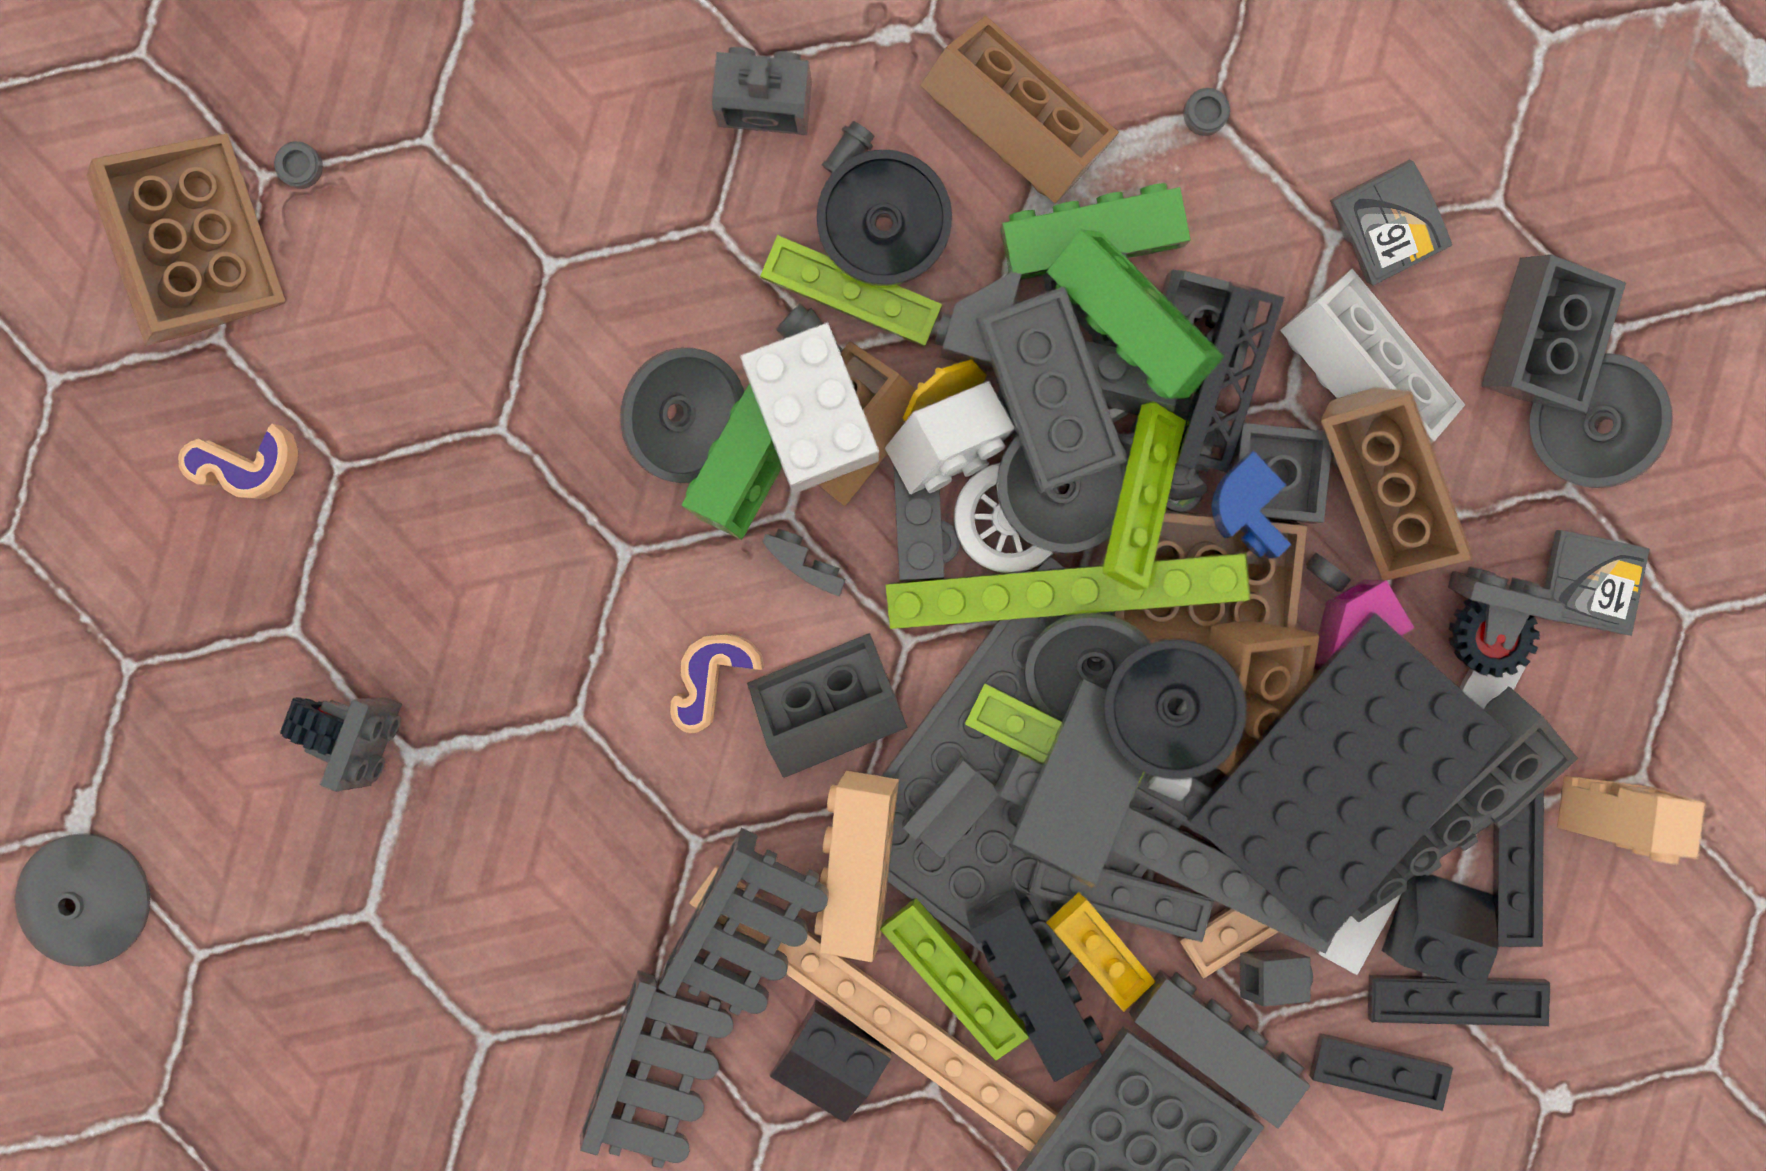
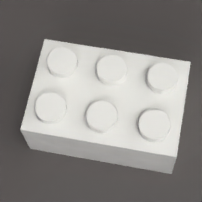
M828 323L741 355L744 370L793 494L879 461L877 445Z

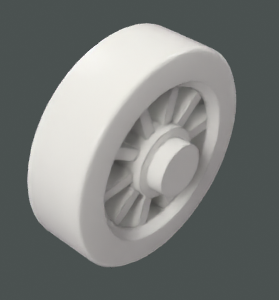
M1000 463L992 464L973 475L958 495L954 508V528L957 538L967 555L986 569L1000 573H1018L1031 570L1044 563L1054 552L1043 550L1034 545L1023 551L1019 535L1006 520L1000 503L997 504L984 494L992 486H997V474ZM1058 487L1053 489L1057 494H1061ZM979 499L993 509L992 514H975ZM975 520H991L993 526L979 535L975 526ZM997 531L1000 533L995 549H993L983 539ZM1007 536L1012 537L1016 553L1001 552Z

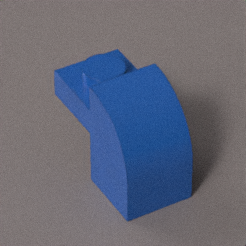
M1255 452L1246 455L1218 483L1212 499V515L1214 523L1224 539L1233 536L1241 529L1245 534L1241 540L1253 554L1259 558L1265 555L1268 559L1279 557L1291 544L1259 510L1281 491L1286 484Z

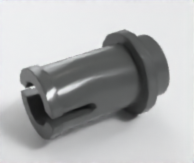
M852 121L849 127L844 126L842 128L844 135L827 160L822 163V166L831 174L850 158L864 153L866 149L871 150L873 148L871 141L875 136L859 123Z

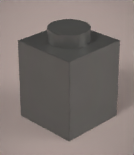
M1287 949L1240 953V998L1261 1006L1311 1002L1313 971L1310 966V957Z

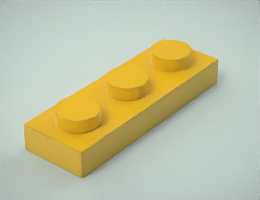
M1080 892L1046 922L1050 929L1123 1012L1156 982Z

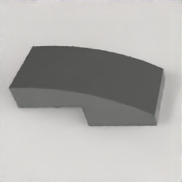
M781 529L777 530L776 536L765 534L764 545L785 567L808 583L836 596H841L846 579L838 577L840 568L818 560H814L812 568L805 566L810 548L801 546L802 536Z

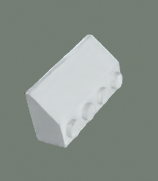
M1353 269L1300 311L1280 330L1287 338L1292 350L1303 357L1316 373L1318 381L1325 388L1329 389L1336 398L1371 388L1411 390L1431 443L1439 437L1465 406L1464 402Z

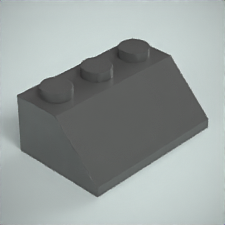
M1551 254L1520 258L1482 387L1519 400L1579 413H1587L1626 282Z
M870 633L747 683L766 746L783 778L908 728Z

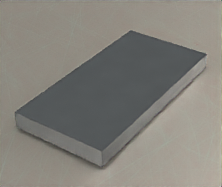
M1065 286L976 319L1038 493L1049 491L1127 461Z
M1083 679L1077 686L1008 846L1093 887L1098 882L1143 771L1131 764L1120 753L1110 736L1105 719L1107 690Z

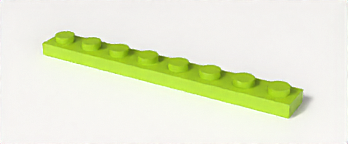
M1247 553L1154 561L1148 589L1133 590L1102 573L1103 565L886 584L890 629L1249 601L1251 598Z

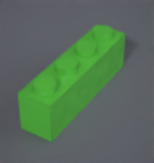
M1159 183L1141 188V195L1124 198L1123 192H1115L1097 197V204L1080 207L1079 201H1070L1053 206V213L1036 216L1035 210L1013 213L1009 215V222H1004L1000 229L1008 272L1021 274L1020 280L1043 276L1080 230L1101 232L1120 252H1127L1128 259L1183 248L1191 239L1180 187L1167 189L1166 183Z
M1080 230L1047 271L1058 283L1055 288L1058 289L1065 286L1070 303L1078 304L1088 314L1085 317L1088 324L1097 332L1103 335L1108 334L1118 345L1116 351L1119 356L1130 365L1139 366L1149 376L1147 379L1148 385L1163 398H1189L1225 357L1101 232Z
M750 383L741 399L733 405L729 421L720 437L712 443L708 451V458L697 478L693 479L689 484L686 498L681 505L701 521L740 540L746 534L782 469L781 462Z

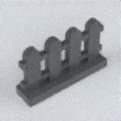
M741 828L668 957L658 989L675 996L681 983L684 982L689 985V993L698 997L699 993L703 991L730 1004L729 1011L738 1016L742 1010L751 1014L763 1012L768 1004L769 993L764 986L758 984L761 976L776 981L782 979L787 973L788 958L783 952L777 950L781 942L791 947H797L804 944L807 939L808 924L803 918L797 916L801 908L809 912H820L827 906L829 892L824 884L818 882L819 873L809 869L806 875H803L776 862L777 853L768 849L764 855L755 852L758 835ZM740 879L748 882L744 890L736 887ZM761 888L788 901L787 908L784 910L756 897L758 890ZM721 914L728 917L724 925L717 922ZM740 923L769 936L766 944L736 931ZM701 948L709 951L705 959L698 956ZM722 957L749 970L748 975L745 978L717 965L719 958Z
M638 970L580 1133V1151L598 1156L601 1144L605 1143L610 1145L608 1149L609 1154L620 1156L623 1148L653 1157L652 1166L663 1169L665 1161L680 1163L689 1155L688 1140L683 1134L677 1133L676 1129L680 1119L692 1122L702 1116L704 1112L703 1100L698 1093L690 1091L694 1078L709 1080L717 1074L719 1069L717 1057L713 1052L705 1050L709 1036L714 1038L727 1037L733 1030V1020L728 1011L719 1008L721 1004L720 999L710 996L708 1003L705 1004L676 994L673 996L656 989L655 975ZM646 1017L654 1019L650 1033L642 1031ZM666 1023L697 1032L693 1045L662 1037ZM631 1059L639 1061L635 1074L627 1072ZM651 1065L681 1073L682 1077L678 1087L647 1078ZM616 1101L625 1103L620 1116L612 1114ZM636 1107L667 1115L664 1128L633 1120Z

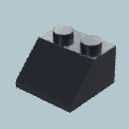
M1433 874L1412 877L1406 881L1407 890L1401 895L1381 951L1404 967L1483 991L1499 949L1494 895Z
M816 1000L771 1072L770 1077L841 1121L846 1122L872 1091L891 1060V1050L853 1022Z

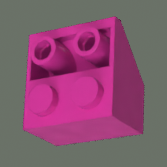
M1364 579L1326 602L1318 632L1319 642L1314 666L1315 670H1319L1370 612L1376 613L1403 638V634L1414 629L1387 580Z

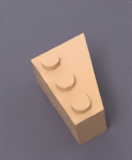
M1564 775L1557 828L1616 843L1617 847L1632 849V853L1649 856V859L1653 861L1679 864L1680 856L1698 858L1705 802L1652 786Z

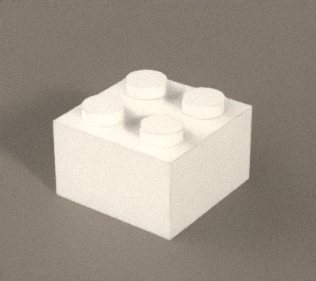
M988 381L913 412L887 444L885 450L910 494L924 488L927 489L928 493H932L948 485L952 481L951 477L963 472L965 477H968L989 465L987 459L1005 448L1003 441L1015 427Z

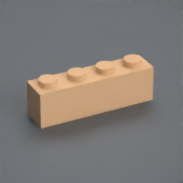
M845 771L838 785H832L830 788L827 811L834 813L832 827H827L823 842V853L830 854L828 868H823L820 877V883L827 887L829 896L827 906L817 913L815 922V935H821L820 953L873 962L882 937L880 928L884 919L899 779Z

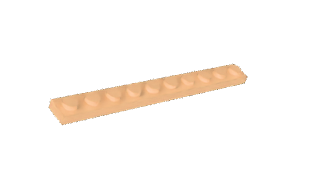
M718 865L715 866L690 900L689 904L697 908L719 868ZM739 881L736 887L744 890L746 885ZM721 914L717 922L724 925L728 917ZM741 923L736 931L764 944L769 939V936ZM809 931L805 943L800 946L791 947L781 942L777 950L783 952L788 958L786 973L788 976L1028 1151L1033 1149L1058 1115L1056 1111L846 958L820 953L821 940Z

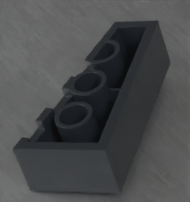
M1013 889L966 914L971 934L977 944L982 943L981 948L996 978L1002 980L1004 984L1003 989L1019 1019H1023L1025 1030L1053 1081L1056 1082L1103 1057L1097 1043L1104 1040L1093 1017L1090 1015L1083 1019L1076 1003L1083 999L1070 975L1062 979L1054 964L1061 961V958L1049 936L1040 939L1033 924L1040 921L1029 898L1026 896L1019 900Z

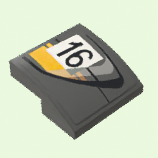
M1410 159L1330 200L1343 237L1346 241L1352 243L1365 281L1372 286L1452 246L1437 205L1414 161Z
M1556 530L1544 588L1553 590L1551 598L1565 604L1560 622L1632 636L1650 549L1604 538Z

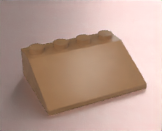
M228 133L98 157L91 160L87 179L145 346L189 336L282 305L286 302Z
M1165 510L1154 561L1247 553L1251 599L1249 601L1112 611V616L1138 628L1151 643L1165 639H1185L1201 643L1207 647L1209 646L1211 626L1214 624L1254 621L1296 629L1307 526L1297 522L1269 520L1291 545L1277 558L1268 559L1265 555L1259 558L1242 542L1241 538L1245 534L1241 529L1233 536L1224 539L1214 523L1213 515Z

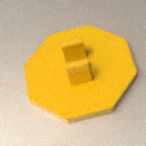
M972 359L942 369L937 367L935 369L936 374L924 384L922 382L918 383V389L912 395L903 420L906 422L913 412L983 384L987 375Z

